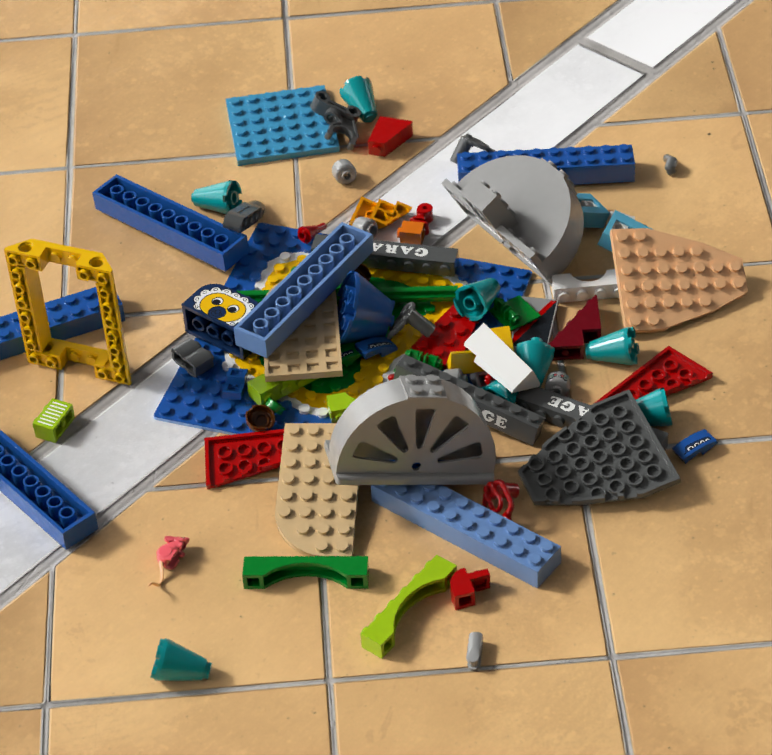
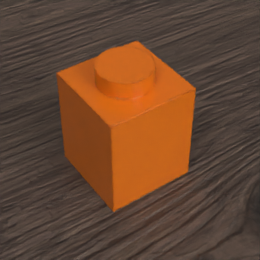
M403 220L401 227H398L397 238H400V243L423 244L425 237L424 223Z

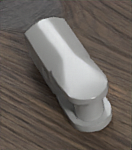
M480 632L469 634L466 660L468 662V669L471 671H476L481 666L484 639L483 634Z

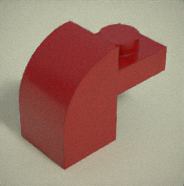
M462 568L453 574L450 580V590L455 610L475 606V592L490 588L488 568L467 573L466 568Z

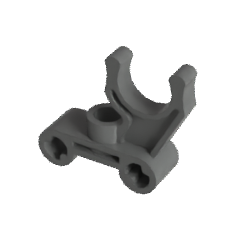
M317 91L310 108L313 112L323 116L324 120L330 124L324 138L330 140L333 133H343L350 140L347 149L352 151L359 138L356 123L361 111L356 106L350 105L346 108L330 100V96L326 92Z

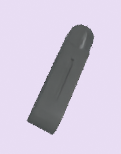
M256 200L248 203L243 202L227 212L223 221V228L239 233L245 231L263 217L265 205Z

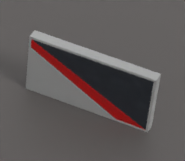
M522 296L541 317L513 330L512 343L514 352H516L518 343L531 340L533 337H539L543 340L542 342L547 344L550 342L558 309V300Z

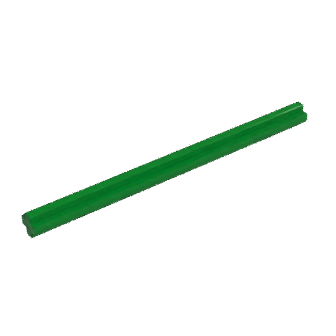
M458 286L376 288L389 299L394 300L395 303L454 301ZM336 288L337 304L339 303L340 296H337L339 288ZM245 290L237 292L249 296L260 303L270 290Z

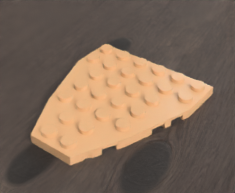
M649 228L611 229L609 232L624 328L634 327L636 333L664 332L668 328L680 326L686 321H694L713 314L719 308L733 303L734 300L740 299L748 293L743 261L740 257L702 242Z

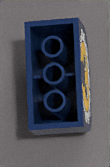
M205 285L181 304L185 332L244 360L252 352L236 345L234 327L259 303L249 296H245L224 285Z

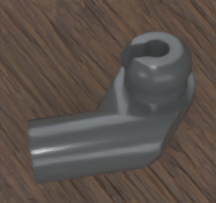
M669 154L664 155L663 160L666 162V173L668 175L675 174V168L678 164L677 159Z

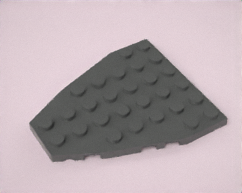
M629 389L592 404L588 408V412L583 416H577L573 424L569 427H563L542 445V450L537 455L533 454L529 462L518 470V475L534 505L580 506L645 498L681 483L680 476Z

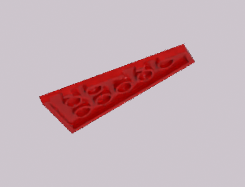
M453 304L434 323L436 328L429 337L422 335L409 350L414 349L424 352V356L426 353L439 356L440 359H443L442 366L444 370L448 369L446 363L450 352L466 351L468 349L464 346V342L475 332V326L479 320L470 321L466 316L462 317Z
M667 346L595 403L628 389L635 400L659 388H664L666 396L712 379L713 372L672 347Z

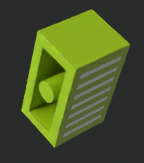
M52 398L44 406L40 415L33 421L35 437L56 443L75 419L73 405Z

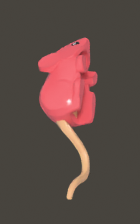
M165 536L164 540L167 543L157 550V561L161 575L160 581L158 583L150 582L148 586H161L164 581V568L173 570L178 565V558L185 556L183 551L189 543V538Z

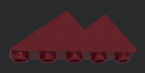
M597 295L589 299L586 305L577 312L576 316L567 322L565 328L559 331L556 337L548 343L555 348L552 361L584 359V343H590V341L601 337Z

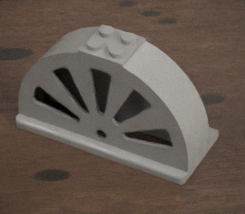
M524 155L501 157L475 168L458 183L455 181L451 183L448 179L441 183L472 220L550 286H552V275L562 274L573 260L583 235V211L576 196L578 193L574 189L575 184L568 179L569 176L562 169L558 171L557 166L551 160L547 162L543 158L538 159Z
M409 374L407 376H399L397 379L386 381L369 389L347 407L334 427L331 440H325L324 444L335 482L338 485L487 484L490 481H494L496 452L494 440L479 406L465 390L435 375L416 376ZM419 462L421 464L420 467L412 468L414 463Z

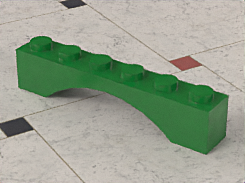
M368 556L244 557L243 586L244 589H265L285 579L310 576L329 579L347 589H368Z

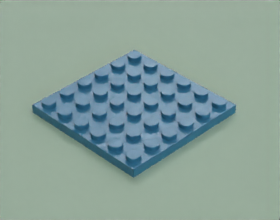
M325 85L227 98L226 106L238 166L340 152L336 132L332 134L330 140L325 139L324 136L330 124L324 120L323 116L313 112L310 108L316 92H326Z

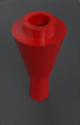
M325 223L301 226L298 229V237L303 243H309L316 234L325 230L327 226Z

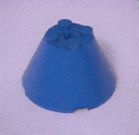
M349 271L343 279L337 296H340L337 307L340 345L372 337L386 336L388 327H392L395 317L392 315L395 301L389 299L358 272Z

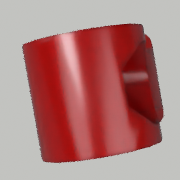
M422 203L416 209L417 216L410 218V221L423 222L425 236L429 234V223L433 221V206L429 203Z

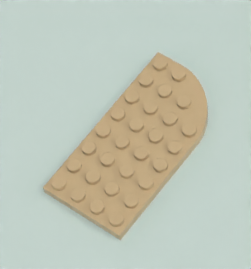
M276 284L273 288H271L270 291L266 294V296H267L278 284ZM336 289L268 358L264 357L265 382L343 376Z
M285 423L275 519L278 530L285 542L295 551L305 556H353L359 485L336 484L324 448L325 440H331L336 423Z

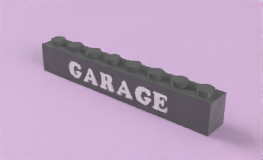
M316 234L311 246V252L328 235ZM373 240L374 251L361 263L366 265L367 268L455 277L459 264V254L456 248Z
M404 355L396 365L393 379L409 374L416 376L435 375L439 376L440 379L459 386L475 400L487 425L532 446L541 434L545 417L408 355Z
M540 387L520 391L516 396L517 405L545 417V422L562 428L573 424L575 418L579 415L583 416L589 411L588 408L591 406ZM651 427L665 451L668 447V433Z

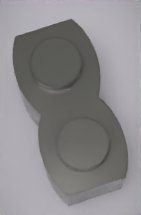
M191 338L186 339L171 349L172 359L195 378L214 367L213 354L209 350L202 348L198 341H194Z

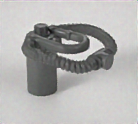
M467 133L460 137L450 161L457 164V153L469 152L473 146L486 152H494L495 150Z
M410 302L403 307L392 327L389 328L390 332L387 338L391 340L407 324H410L425 337H429L435 330L436 325L417 312L415 303Z

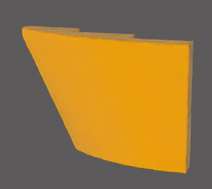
M361 196L349 225L352 226L358 217H367L376 221L378 229L384 228L409 213L412 207L399 201L394 205L382 199H379L376 203Z

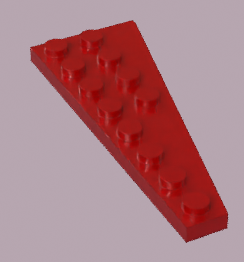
M284 429L204 438L207 489H213L280 467Z

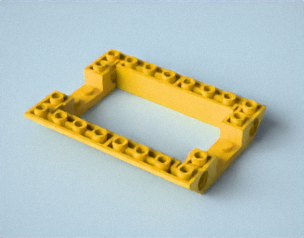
M32 238L5 247L4 253L28 363L62 370L67 361L70 360L94 366L96 378L131 385L132 381L113 270L104 254ZM48 262L75 267L77 279L96 282L107 350L51 337L38 272H42Z

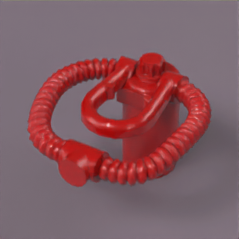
M501 479L488 482L483 488L484 494L481 505L487 508L488 503L490 510L499 513L503 508V498H506L508 509L505 510L502 516L512 521L513 499H516L519 495L518 484L504 482ZM498 498V507L495 509L492 500Z

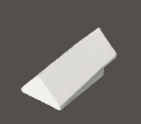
M484 323L464 342V346L476 355L474 362L511 393L540 386V382L533 370Z

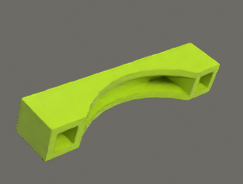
M436 555L431 561L429 560L424 568L414 575L412 581L400 590L394 600H390L387 607L375 616L371 624L363 628L360 635L362 648L383 659L395 646L396 628L406 611L424 598L446 592L450 587L451 577L457 571V565L439 555Z

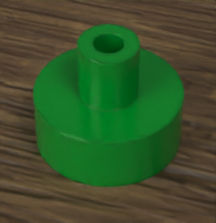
M269 398L265 403L274 413L279 415L285 410L281 404L272 398Z

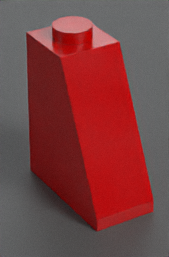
M380 116L368 140L369 155L386 157L413 136V121Z

